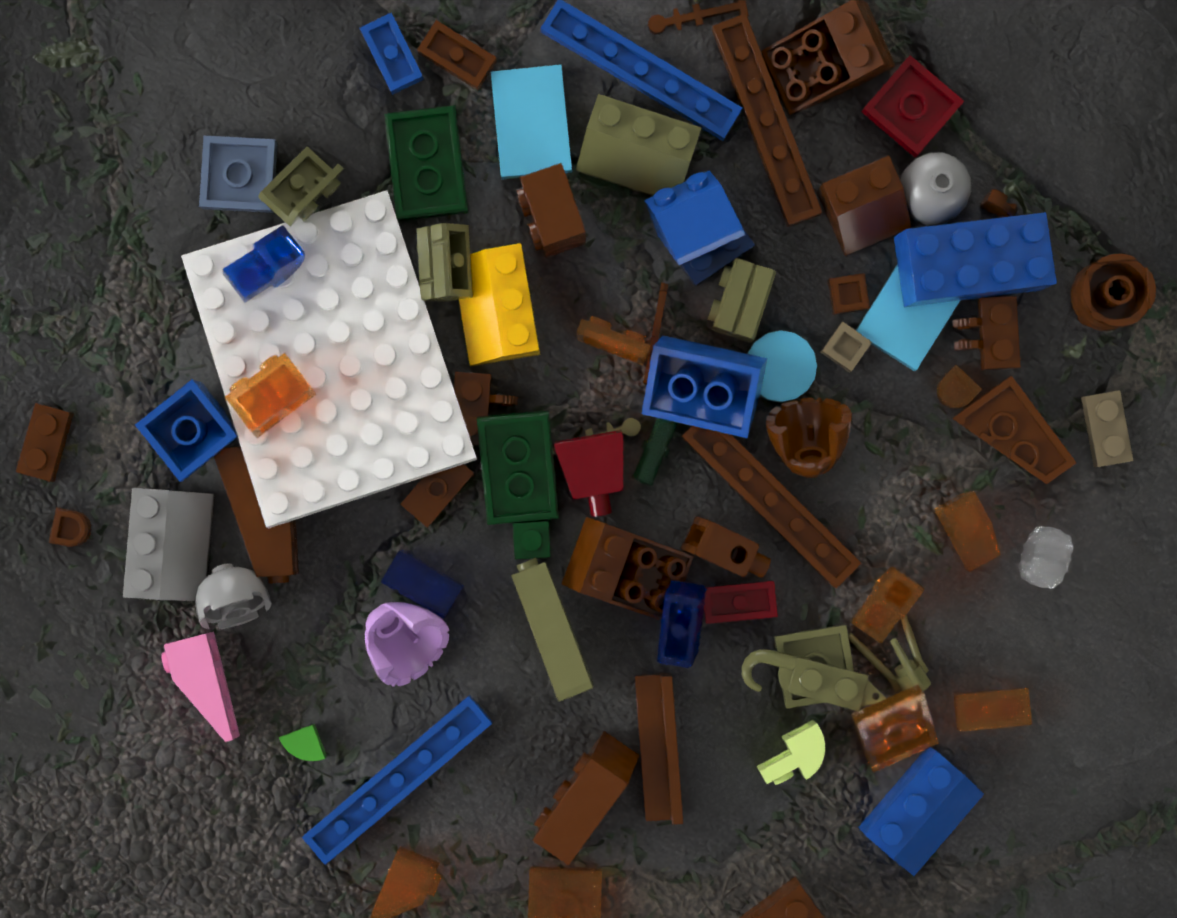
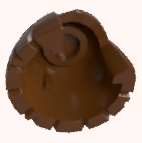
M813 397L801 398L800 402L797 399L782 403L781 407L776 406L766 418V429L769 438L784 464L793 473L807 478L818 477L834 467L846 447L852 427V412L850 408L845 404L841 405L839 401L825 398L823 401L822 398L815 400Z

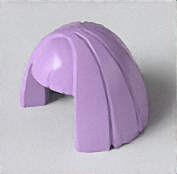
M404 602L381 604L368 615L365 631L366 649L376 674L381 681L387 685L391 684V686L396 684L398 686L410 683L411 678L413 680L418 679L428 671V666L432 667L433 661H437L443 654L442 648H446L449 641V628L441 617L421 606Z

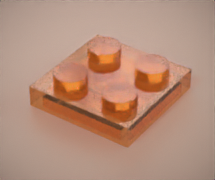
M591 316L590 321L581 319L576 332L577 341L642 366L644 365L651 346L644 343L645 336L630 330H625L624 335L611 330V323Z
M915 685L851 714L866 760L873 773L939 743L924 692L919 685Z

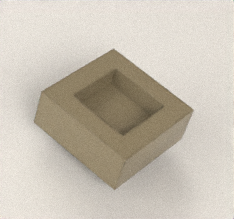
M841 322L820 353L850 373L872 342L846 323Z

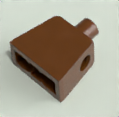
M695 516L681 547L682 550L742 577H745L750 572L762 578L767 573L771 563V558L757 552L760 544L710 520ZM735 548L734 555L731 557V551Z

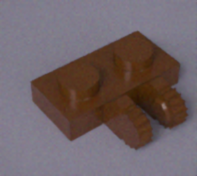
M1017 296L979 298V318L953 320V328L955 329L979 328L980 340L962 339L954 342V351L981 350L982 370L1017 369L1021 367Z
M455 372L454 392L472 445L479 446L477 417L489 416L490 404H500L501 406L508 407L518 405V397L490 395L491 374Z

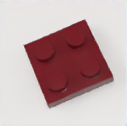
M909 55L864 107L862 113L916 158L962 105L964 100Z

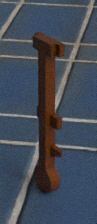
M737 0L736 3L700 10L699 4L692 5L693 12L680 15L678 9L674 8L673 17L651 16L648 21V29L651 33L659 35L669 26L675 25L679 31L682 30V24L695 21L697 27L704 25L703 19L737 11H740V15L746 13L747 17H749L745 0Z
M662 282L643 384H647L653 345L659 339L668 284Z

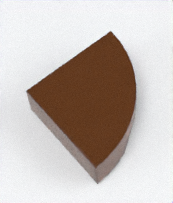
M992 189L986 194L980 205L981 208L1000 217L1015 216L1018 211L1016 203H1007V195L997 189Z

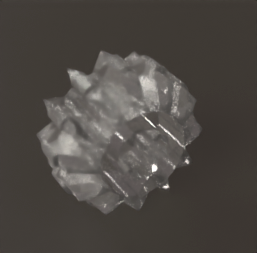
M1049 526L1036 527L1029 534L1027 542L1024 543L1023 552L1020 554L1021 561L1018 566L1021 579L1040 588L1054 589L1064 579V574L1069 572L1068 566L1072 561L1071 553L1074 548L1073 544H1071V536Z

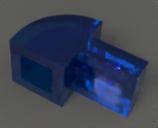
M282 225L255 242L252 251L223 268V275L245 303L271 285L276 288L285 282L301 266L305 258V252L286 227Z

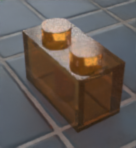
M286 353L279 357L278 355H273L266 359L260 365L258 373L250 379L244 377L235 382L229 389L231 393L225 396V399L256 438H259L316 395L315 391Z

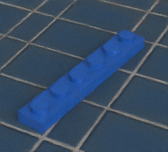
M557 0L540 28L541 33L722 141H724L742 111L741 106L563 0Z
M471 695L467 696L302 836L303 840L323 864L326 865L493 723L492 720Z

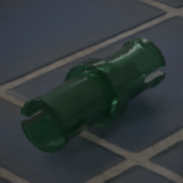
M660 418L656 419L648 440H644L641 447L644 450L632 475L634 480L653 486L663 457L667 458L669 455L668 445L678 422Z

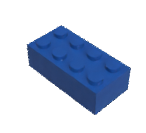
M1046 212L910 228L894 236L904 308L1041 291L1057 284Z

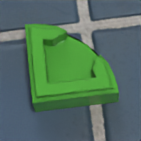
M315 723L279 737L283 747L290 754L301 760L319 761L327 758Z

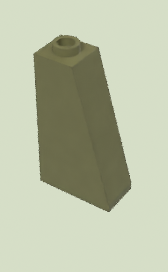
M537 558L516 565L518 573L511 576L558 702L592 689L593 680L547 562L539 564Z

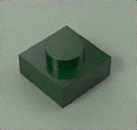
M549 521L513 523L515 559L551 557Z

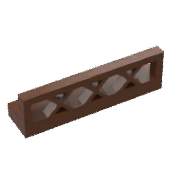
M671 673L634 675L645 820H671L672 825L683 824Z

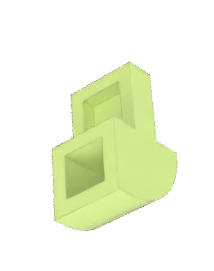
M811 720L781 736L788 749L757 766L766 784L773 781L777 785L787 781L794 776L792 770L796 768L799 769L802 776L807 780L819 769L825 755V740L819 725L814 720Z

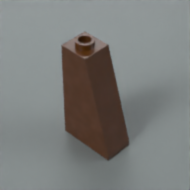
M241 447L224 448L214 458L256 577H267L268 584L289 582V575L299 574L296 520L268 529L261 513Z

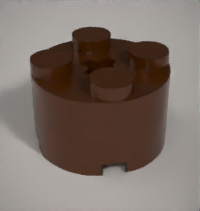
M1127 254L1107 255L1089 264L1077 273L1071 288V303L1081 324L1100 331H1114L1138 322L1151 308L1156 297V284L1150 270L1139 263L1136 258ZM1109 289L1117 293V298L1109 294Z

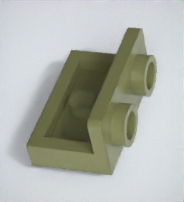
M307 146L260 192L258 198L291 227L299 218L305 222L318 208L315 202L322 195L328 199L341 185L338 177L344 168L337 164L331 169Z

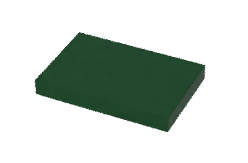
M455 105L384 114L397 220L405 221L468 213Z
M549 410L477 417L487 525L559 518Z

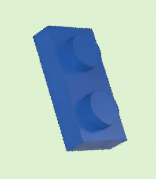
M392 13L360 27V31L392 95L424 80Z

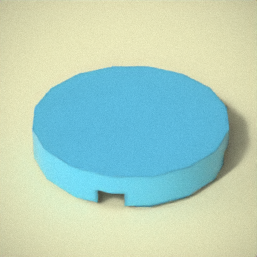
M782 330L767 333L756 340L747 353L767 358L760 394L766 400L779 403L794 400L807 392L815 380L817 370L815 353L808 342L795 333Z

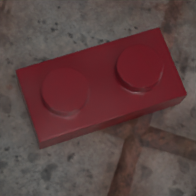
M773 580L701 587L705 624L778 617L775 583Z

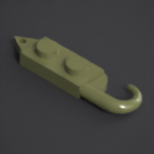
M759 649L751 652L742 664L744 683L750 689L757 692L762 690V686L753 680L752 669L758 663H765L779 667V683L783 690L791 694L860 711V707L886 700V697L868 681V675L769 649ZM874 693L878 694V697L876 699L872 698V695Z

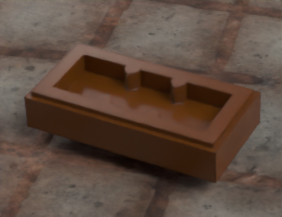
M463 464L423 477L400 505L429 528L475 473Z

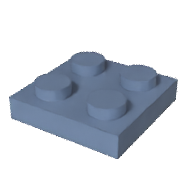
M203 136L199 207L209 210L273 213L258 198V195L276 177L278 142L275 139Z

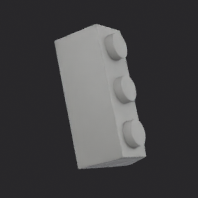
M132 488L123 597L176 601L196 600L198 587L208 576L214 494Z

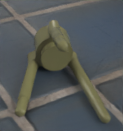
M900 612L899 617L913 659H908L896 638L891 639V644L901 662L894 670L897 674L896 676L854 634L849 633V640L890 682L894 691L901 689L904 695L909 698L923 692L931 685V681L926 675L929 670L922 660L905 612Z

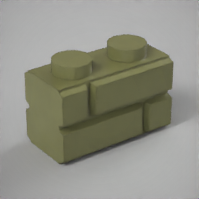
M440 223L417 228L421 300L448 302L472 298L469 225Z
M738 258L734 259L732 267L725 265L718 285L725 287L721 301L713 300L708 315V320L714 321L711 330L752 343L755 340L777 271Z

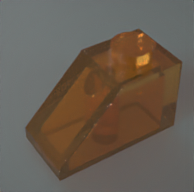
M975 491L964 492L934 508L968 572L1001 555L992 522Z
M399 847L370 918H392L422 905L427 894L434 896L442 878V875L436 873L440 863Z

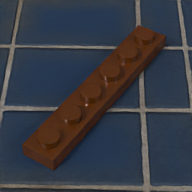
M746 13L713 25V35L787 227L821 215V207Z
M691 426L682 436L833 588L837 589L861 564L732 435Z

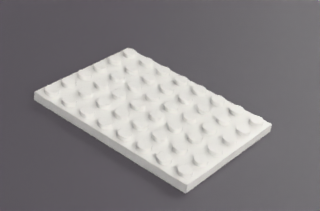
M387 190L313 213L305 222L299 218L291 227L287 223H282L181 255L261 513L268 529L477 460L425 302L421 300L420 287Z

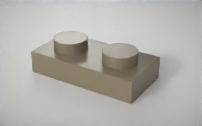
M1120 390L1081 397L1094 467L1133 461Z

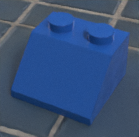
M710 170L705 173L693 174L685 182L672 188H663L657 191L653 197L644 200L658 237L678 265L684 264L745 235L743 227L722 185Z
M193 379L135 424L180 482H183L238 437L224 409L203 383Z

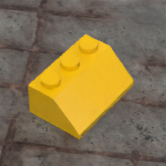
M521 243L484 249L470 254L473 297L459 299L469 365L476 366L540 355Z

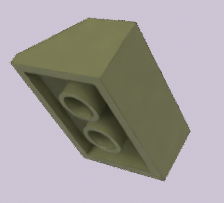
M598 94L586 129L576 171L654 196L657 191L663 188H672L684 182L701 127Z

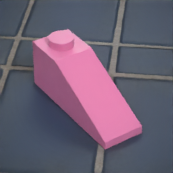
M214 631L164 644L165 652H162V663L166 673H171L173 682L225 742L239 737L240 734Z

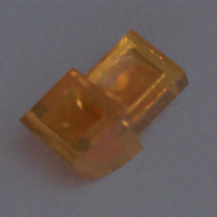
M892 566L874 584L872 592L853 616L851 623L879 643H882L899 619H904L925 588Z

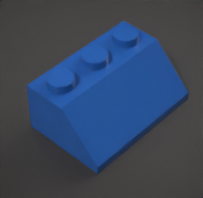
M662 335L653 345L642 414L748 438L761 394L767 358Z
M927 746L858 828L889 857L915 876L981 799L984 793L941 754Z

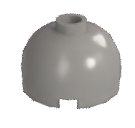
M944 152L927 153L914 159L900 177L909 216L914 221L927 226L942 225L956 218L966 207L972 192L971 177L966 166L956 157Z
M222 564L212 570V574L207 576L199 585L195 600L200 625L205 629H210L208 623H217L219 629L242 625L258 618L257 610L265 606L267 612L272 604L263 580L260 577H256L253 570L244 567H234L233 564Z

